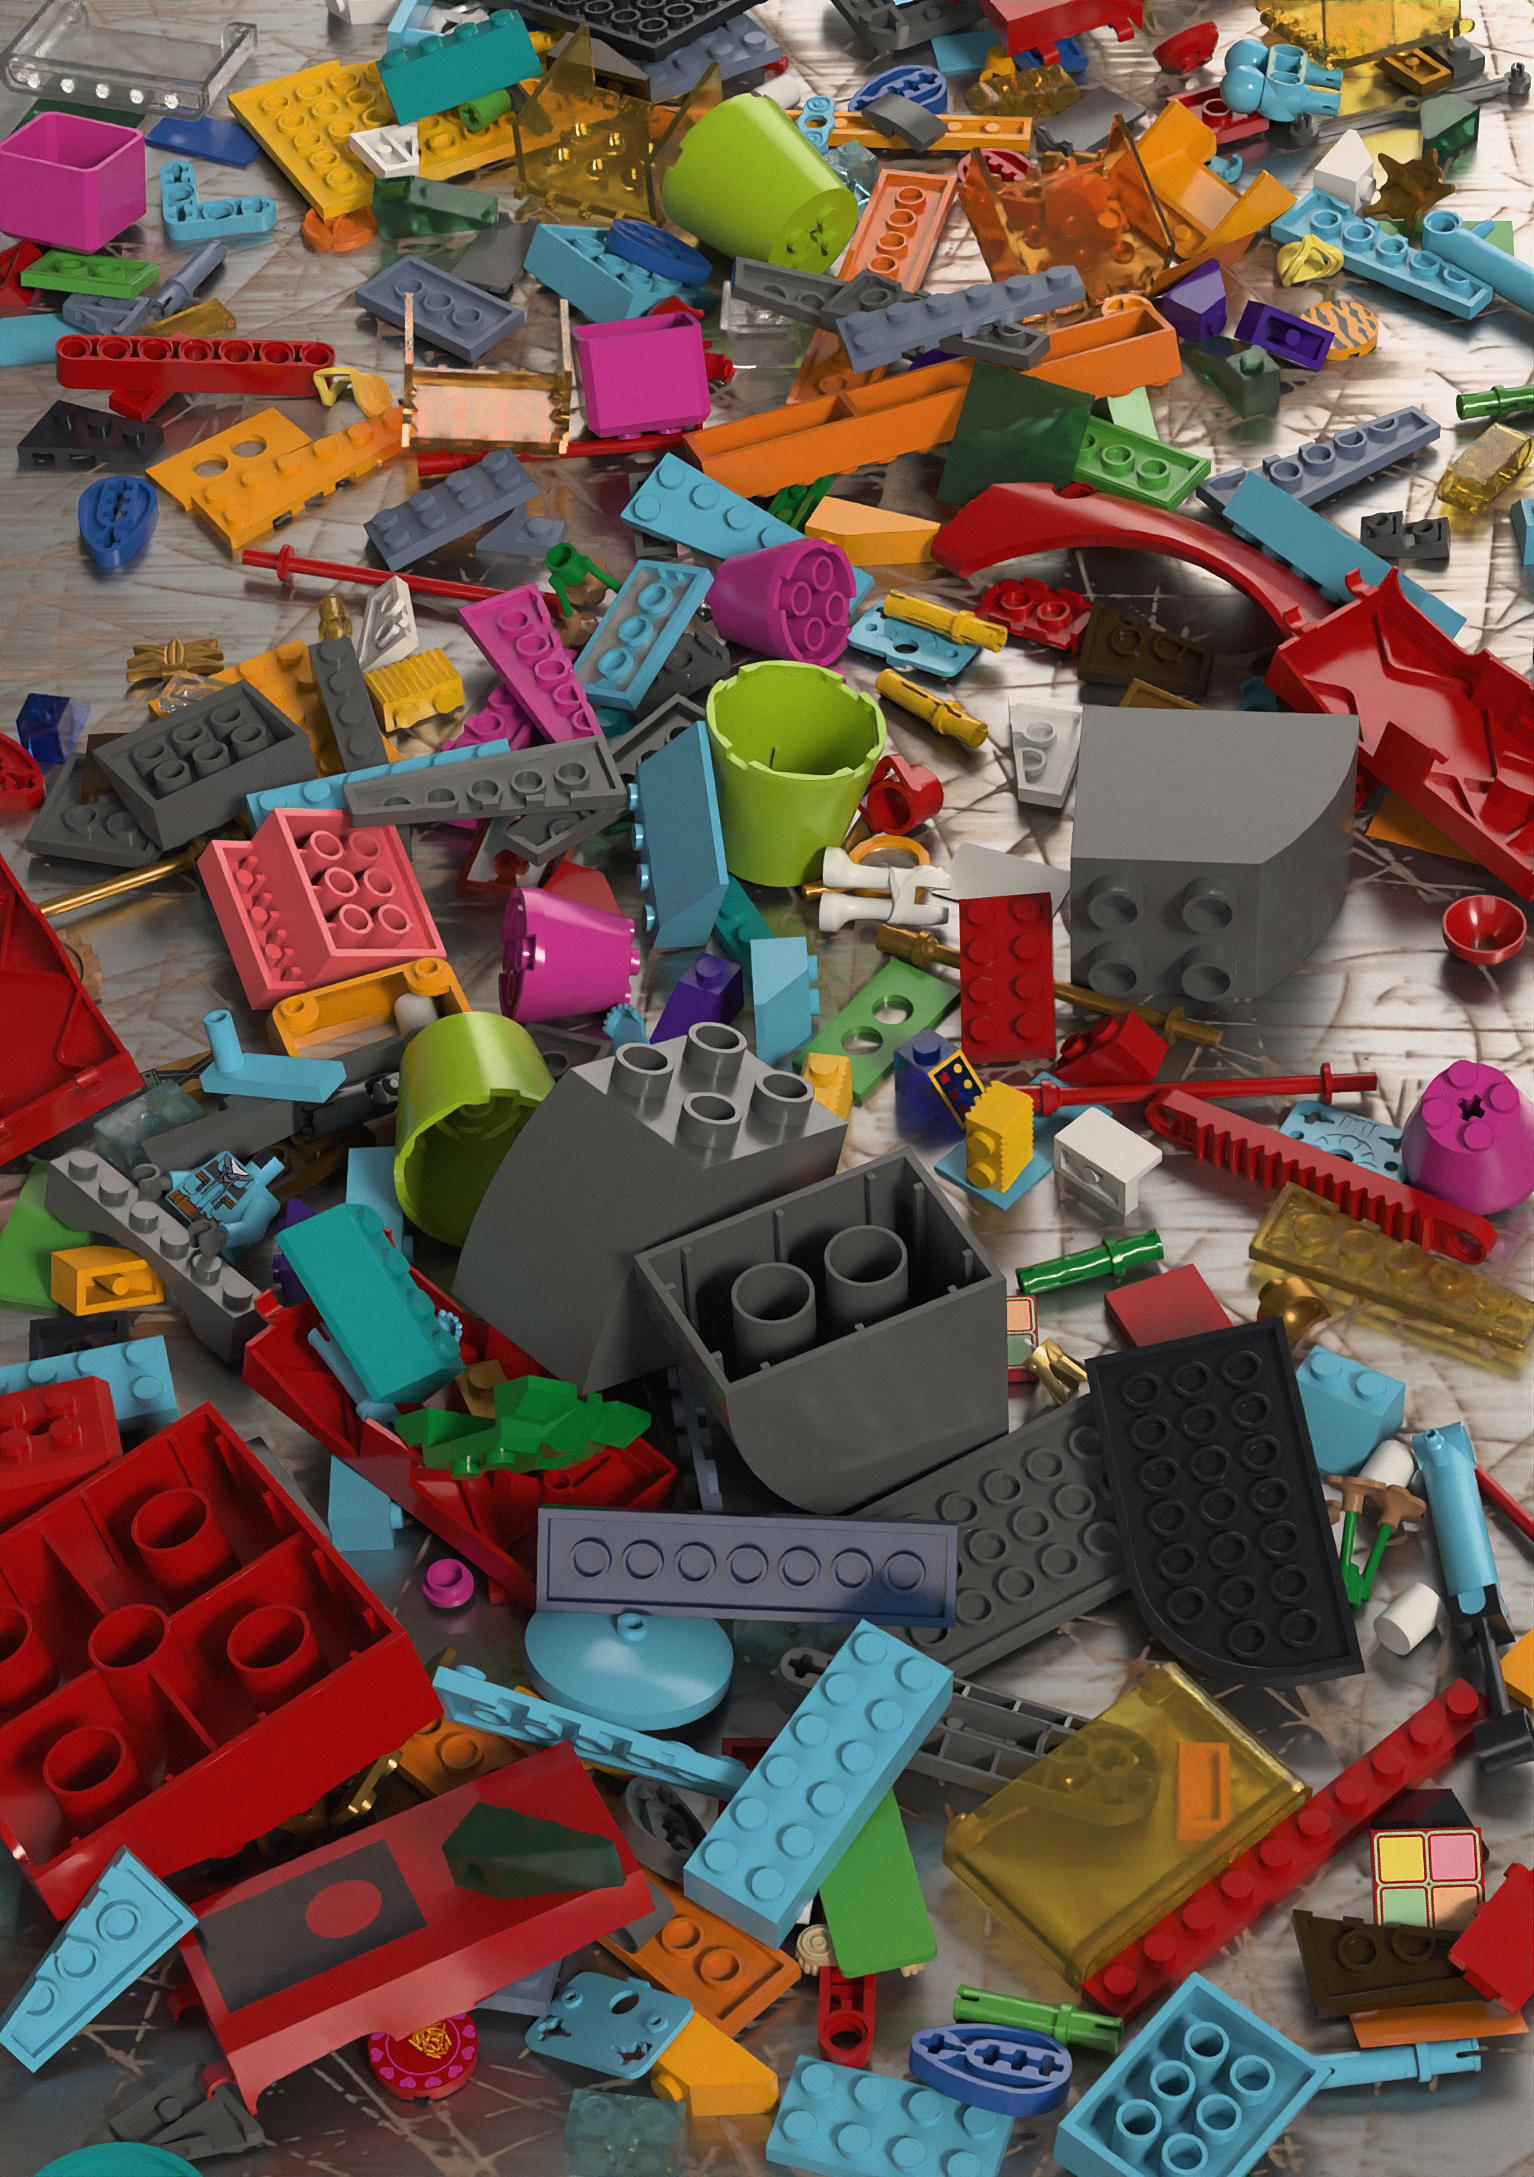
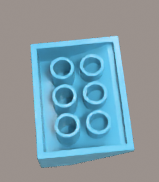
M537 224L523 265L526 270L536 276L535 280L538 284L556 291L560 294L559 299L562 302L576 306L584 312L583 317L593 323L646 317L655 305L674 294L684 304L694 309H701L704 312L717 306L720 299L705 287H697L673 280L619 256L606 244L610 228Z
M696 721L641 763L637 768L633 783H628L626 786L628 793L627 809L629 811L634 810L636 823H633L631 828L632 848L634 851L640 850L641 864L637 865L636 872L637 887L639 891H645L647 903L642 907V925L644 932L651 933L652 948L706 946L729 886L706 721Z
M1194 1971L1059 2123L1052 2158L1077 2177H1245L1331 2076L1332 2070Z

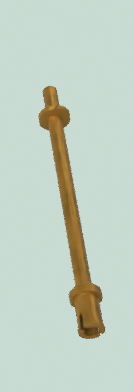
M240 828L205 841L200 837L191 841V846L188 847L187 852L37 903V906L45 918L48 919L192 868L199 871L197 860L211 840L245 841L246 838Z
M888 922L881 925L875 944L878 951H885L911 959L912 964L918 967H925L927 964L937 962L960 969V950L939 944L933 932L922 930L920 933L891 925ZM1055 979V999L1113 1017L1132 1009L1150 1028L1162 1031L1163 1040L1169 1046L1175 1044L1178 1036L1215 1048L1221 1042L1222 1030L1184 1019L1185 1011L1181 1005H1175L1167 1014Z

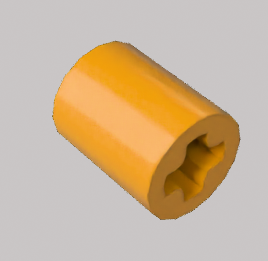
M996 45L987 52L979 78L981 89L993 97H1002L1011 91L1018 64L1013 57L1006 55L1003 45Z

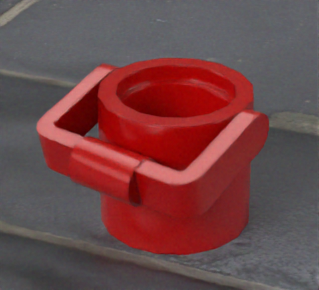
M901 754L886 755L878 761L858 810L875 833L880 834L884 832L892 836L904 835L939 813L943 806L944 793L939 779L927 767L918 764L908 765ZM892 768L895 773L885 778L889 774L890 769Z

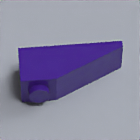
M701 952L678 980L649 1040L650 1045L687 1035L691 1026L701 1022H715L729 1026L744 1007L742 966Z

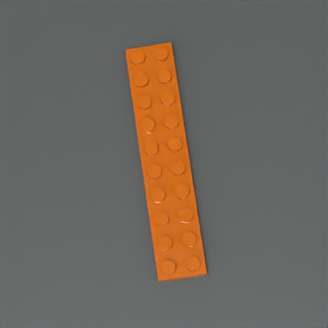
M882 168L837 279L850 282L862 270H867L901 282L902 290L911 293L918 290L956 195L957 177ZM816 328L785 406L883 379L889 364L853 374L838 335Z
M441 1715L417 1731L399 1748L403 1752V1756L394 1770L430 1800L540 1751L527 1743L447 1721L444 1715ZM639 1861L638 1863L643 1870L645 1878L656 1885L669 1898L674 1907L675 1916L635 1954L626 1952L606 1936L597 1940L643 1980L648 1981L654 1989L690 2000L694 2012L699 2013L730 2038H733L801 1978L800 1964L780 1948L777 1951L771 1949L684 1896V1883L668 1879L649 1869Z

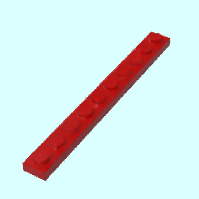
M1458 1678L1082 1983L1081 1998L1100 2015L1123 2018L1125 2028L1370 1827L1371 1821L1406 1790L1416 1789L1475 1740L1472 1722L1486 1719L1490 1715L1487 1698L1464 1679Z

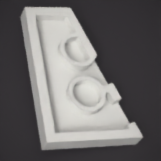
M396 575L368 596L356 654L362 675L365 672L370 674L373 669L378 671L381 666L386 668L388 664L394 665L396 661H401L419 646L409 587L406 582Z
M1008 695L1018 801L1062 808L1078 764L1083 707Z

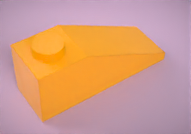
M829 496L823 497L805 524V536L822 539L829 544H837L846 554L849 562L856 567L935 562L931 558L930 549L935 537L941 532V523Z

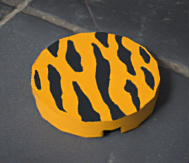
M1338 300L1321 302L1309 307L1300 316V319L1335 333L1325 360L1345 361L1349 360V355L1359 353L1360 357L1376 346L1379 331L1376 316L1366 307L1359 304Z

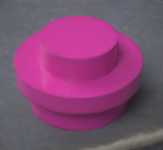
M439 1560L429 1567L422 1582L425 1598L437 1607L452 1608L465 1603L473 1594V1575L458 1560Z

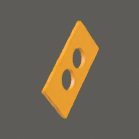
M270 407L144 471L147 479L187 512L193 509L192 495L208 489L212 485L238 476L247 470L273 461L284 454H289L310 445L314 441L274 407ZM245 441H258L266 445L262 453L252 457H240L232 453V449L236 445ZM208 460H218L227 465L226 470L216 476L203 477L193 472V469L198 464Z

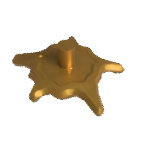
M1431 149L1425 159L1419 161L1411 159L1404 164L1385 153H1379L1378 161L1387 173L1388 178L1379 190L1380 200L1363 208L1362 213L1364 215L1389 214L1392 219H1405L1407 221V231L1413 232L1418 219L1423 213L1428 211L1435 203L1456 192L1455 184L1442 183L1443 170L1437 166L1438 151Z

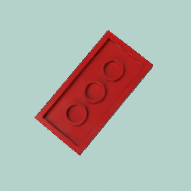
M1042 892L959 899L961 1048L967 1061L971 1065L1057 1058L1051 893Z

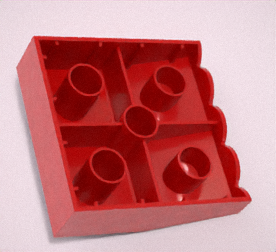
M209 1401L0 1535V1842L57 1921L72 1916L122 1843L157 1877L163 1878L263 1836L290 1817L309 1810L319 1801L321 1796L380 1756L392 1753L402 1747L410 1736L445 1713L407 1631Z

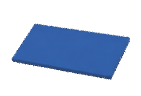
M174 108L145 137V143L241 167H246L262 149L260 144L242 125Z

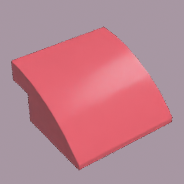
M273 808L251 841L211 840L197 860L198 868L252 1010L274 1009L280 1001L288 997L419 959L434 957L445 960L447 958L446 951L395 825L353 828L347 809Z

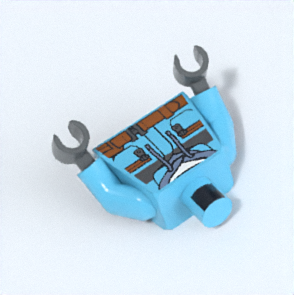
M266 1147L245 1167L229 1151H224L205 1165L192 1170L167 1171L163 1177H161L160 1169L156 1165L140 1164L133 1169V1185L139 1188V1191L143 1192L152 1201L157 1200L161 1196L162 1191L165 1190L167 1193L165 1198L190 1223L188 1227L190 1246L192 1248L200 1247V1251L207 1256H214L220 1252L234 1266L253 1243L260 1241L264 1237L268 1224L279 1212V1201L265 1187L285 1167Z

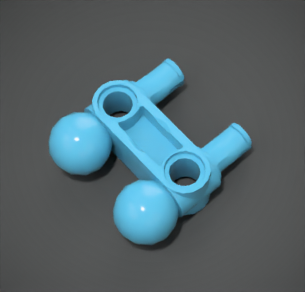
M1253 38L1241 39L1227 50L1224 58V68L1227 73L1223 76L1220 83V96L1229 110L1238 114H1248L1260 109L1259 112L1264 117L1284 122L1296 120L1298 115H1302L1303 112L1337 118L1341 93L1308 89L1307 86L1313 85L1340 91L1344 66L1311 62L1307 51L1290 44H1276L1271 46L1269 50L1262 42Z

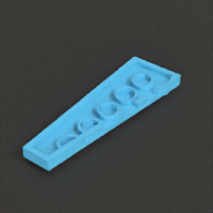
M1314 187L1271 224V238L1288 244L1302 241L1304 236L1314 234L1323 242L1341 250L1344 257L1343 268L1468 320H1471L1492 301V286L1457 266L1443 261L1441 257L1428 250L1417 251L1408 246L1409 239L1399 233L1390 236L1380 230V223L1371 217L1362 220L1352 214L1351 206L1317 187ZM1321 254L1323 260L1328 261V258Z
M667 452L620 515L622 523L668 543L671 540L690 548V551L705 558L710 556L722 562L731 556L808 538ZM851 564L854 573L857 597L850 598L849 617L853 615L875 585L874 577Z
M456 1665L454 1670L438 1666L432 1683L445 1713L443 1715L447 1721L544 1749L568 1739L579 1759L731 1802L751 1774V1770L746 1769V1765L735 1758L724 1755H717L715 1758L695 1752L691 1747L683 1743L670 1740L662 1741L641 1734L631 1728L617 1726L485 1681L486 1675L483 1672L470 1666Z

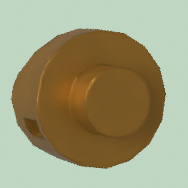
M1295 1276L1286 1280L1282 1277L1273 1278L1261 1288L1258 1294V1300L1261 1304L1256 1314L1257 1321L1282 1316L1290 1348L1296 1338L1315 1324L1330 1318L1333 1313L1332 1305L1305 1277Z

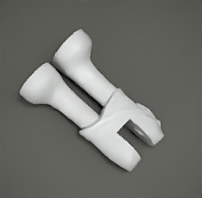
M827 846L823 863V883L826 888L890 890L892 899L858 897L824 891L819 909L820 931L835 932L847 921L859 919L887 920L891 925L934 926L947 924L949 908L932 904H914L916 888L927 891L951 890L953 876L946 873L941 867L936 868L929 865L914 866L912 869L893 866L890 868L864 866L853 863L844 849Z

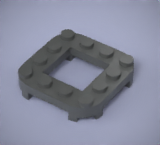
M830 0L856 34L865 43L874 47V51L879 55H890L895 50L909 48L987 18L977 0H959V5L955 6L949 0H926L900 11L892 2L885 5L882 0Z

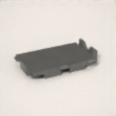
M1100 87L1033 130L1034 135H1036V148L1043 152L1047 150L1062 152L1065 157L1076 150L1098 153L1109 146V139L1111 137L1120 139L1134 129V122L1147 115L1148 110Z
M499 211V221L489 219L484 224L481 232L464 251L461 259L450 274L487 293L489 290L502 294L506 293L509 287L514 289L524 275L523 269L525 268L523 265L537 224H541L537 218L529 217L527 222L519 223L514 221L508 212Z
M701 627L694 631L695 637L689 632L683 633L636 710H623L628 713L626 715L634 722L640 723L676 693L683 697L689 696L730 671L729 650Z

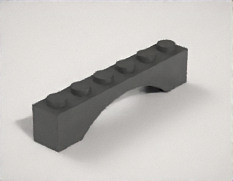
M351 636L308 645L312 680L321 710L333 734L344 773L390 764ZM396 824V829L410 862H413L409 824Z
M88 1146L49 1162L44 1207L74 1232L88 1230L104 1233L123 1242L137 1252L170 1288L185 1312L197 1338L227 1363L243 1357L245 1354V1344L269 1325L258 1314L254 1306V1298L262 1292L217 1254L207 1256L200 1251V1247L192 1248L186 1228L143 1192L139 1191L136 1186Z

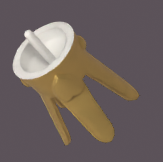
M1050 1336L1038 1347L1025 1338L1023 1340L1024 1343L1033 1352L1022 1364L1039 1377L1057 1406L1061 1407L1062 1403L1067 1402L1068 1395L1058 1380L1072 1390L1078 1389L1079 1382L1088 1380L1087 1374L1083 1371H1086L1085 1364L1063 1352Z

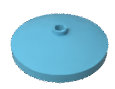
M536 1611L526 1628L523 1647L525 1672L534 1688L552 1704L617 1726L631 1728L635 1731L673 1728L690 1723L709 1713L722 1701L728 1691L734 1658L728 1636L713 1618L646 1616L636 1613L599 1614Z

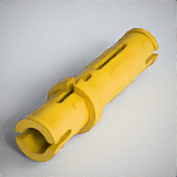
M895 589L890 591L891 595L888 594L884 601L883 612L886 616L901 619L925 629L952 637L953 642L961 645L966 643L974 644L994 653H999L1001 651L1000 647L1003 648L1007 640V628L1005 626L981 620L968 610H961L960 612L951 610Z
M885 669L877 677L875 682L876 693L930 722L933 730L938 733L954 736L972 749L980 747L986 740L988 735V729L986 728L988 725L964 713L961 706L954 701H944L917 684L903 678L892 669Z

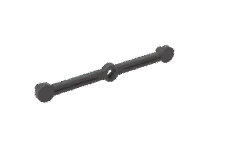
M1516 62V68L1515 63L1511 64V71L1506 72L1501 78L1422 97L1414 95L1404 96L1397 103L1313 123L1311 122L1312 116L1303 113V120L1302 115H1299L1298 122L1291 126L1290 139L1294 144L1307 146L1317 142L1318 138L1347 132L1348 129L1356 130L1397 119L1410 122L1418 121L1424 117L1426 112L1505 93H1526L1531 88L1532 78L1528 72L1524 71L1525 65L1521 62Z

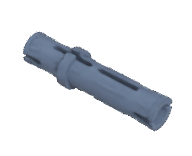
M207 240L203 247L177 275L170 276L163 283L162 291L147 305L150 316L158 308L162 309L154 320L160 323L168 321L179 306L186 305L192 299L193 291L226 258L227 250L224 245L216 253L213 252L220 243L219 240Z

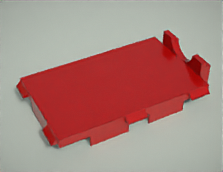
M1024 577V583L1008 578L1000 584L996 582L982 596V605L976 607L972 612L975 614V617L981 620L1005 626L1009 633L1062 650H1066L1071 645L1072 653L1076 654L1083 647L1092 603L1084 602L1082 594L1060 588V593L1049 590L1047 583Z
M1521 1863L1510 1864L1503 1873L1506 1877L1505 1881L1497 1888L1487 1902L1481 1901L1472 1912L1476 1917L1447 1952V1955H1449L1447 1958L1462 1971L1464 1969L1467 1971L1462 1976L1489 2001L1494 1997L1498 1998L1497 2002L1511 2014H1516L1534 1992V1867L1529 1871Z

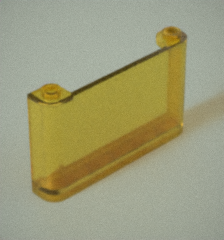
M1169 1662L1165 1665L1157 1663L1146 1671L1136 1687L971 1814L962 1813L953 1819L944 1832L946 1841L943 1847L942 1862L1078 1993L1081 1991L1082 1983L1312 1798L1313 1788L1175 1662Z

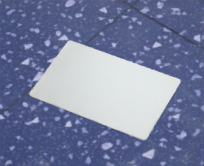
M963 842L945 869L946 873L953 876L951 890L932 891V893L959 901V899L1050 892L1054 916L1070 890V872Z

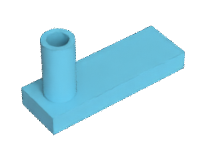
M433 0L401 1L386 30L387 52L394 49L408 50L416 47L420 40L429 36L437 35L440 38L448 35L419 29Z
M216 1010L203 1018L214 1056V1061L199 1076L204 1092L324 1103L347 1078L342 1061L243 1053L231 1013L228 1010Z

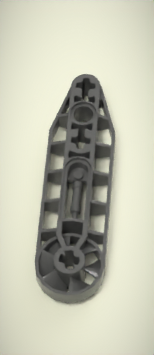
M804 1647L794 1648L786 1652L781 1658L776 1672L774 1692L778 1707L784 1713L793 1716L836 1655ZM953 1677L951 1703L905 1767L1087 1825L1111 1829L1132 1825L1149 1814L1158 1798L1162 1770L1155 1751L1141 1737L1122 1728ZM1133 1757H1135L1139 1761V1763L1135 1767H1133ZM1132 1775L1140 1776L1153 1783V1787L1146 1797L1128 1793Z

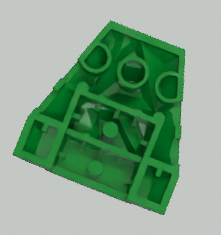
M531 1375L494 1386L495 1419L433 1408H424L395 1418V1431L409 1447L423 1448V1462L431 1469L450 1471V1478L456 1480L477 1479L481 1477V1472L489 1470L507 1469L517 1474L531 1470L565 1471L590 1460L594 1454L602 1453L607 1445L625 1449L651 1426V1413L620 1401L602 1403V1395L596 1392H588L587 1399L577 1398V1385Z

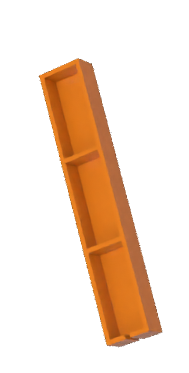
M1146 304L1045 333L1049 335L1051 349L1030 370L1015 369L1004 364L990 361L983 362L977 358L961 356L684 434L683 440L688 463L745 499L753 496L769 497L777 494L781 488L792 485H811L817 478L830 474H850L855 472L859 466L869 463H889L896 460L898 455L908 452H928L935 449L937 444L951 440L957 442L967 441L974 438L976 433L990 429L1006 430L1013 427L1015 422L1028 418L1045 419L1052 416L1054 411L1067 407L1083 408L1091 405L1093 400L1106 396L1122 397L1131 393V389L1145 385L1161 386L1167 384L1170 378L1183 375L1176 331L1150 304Z

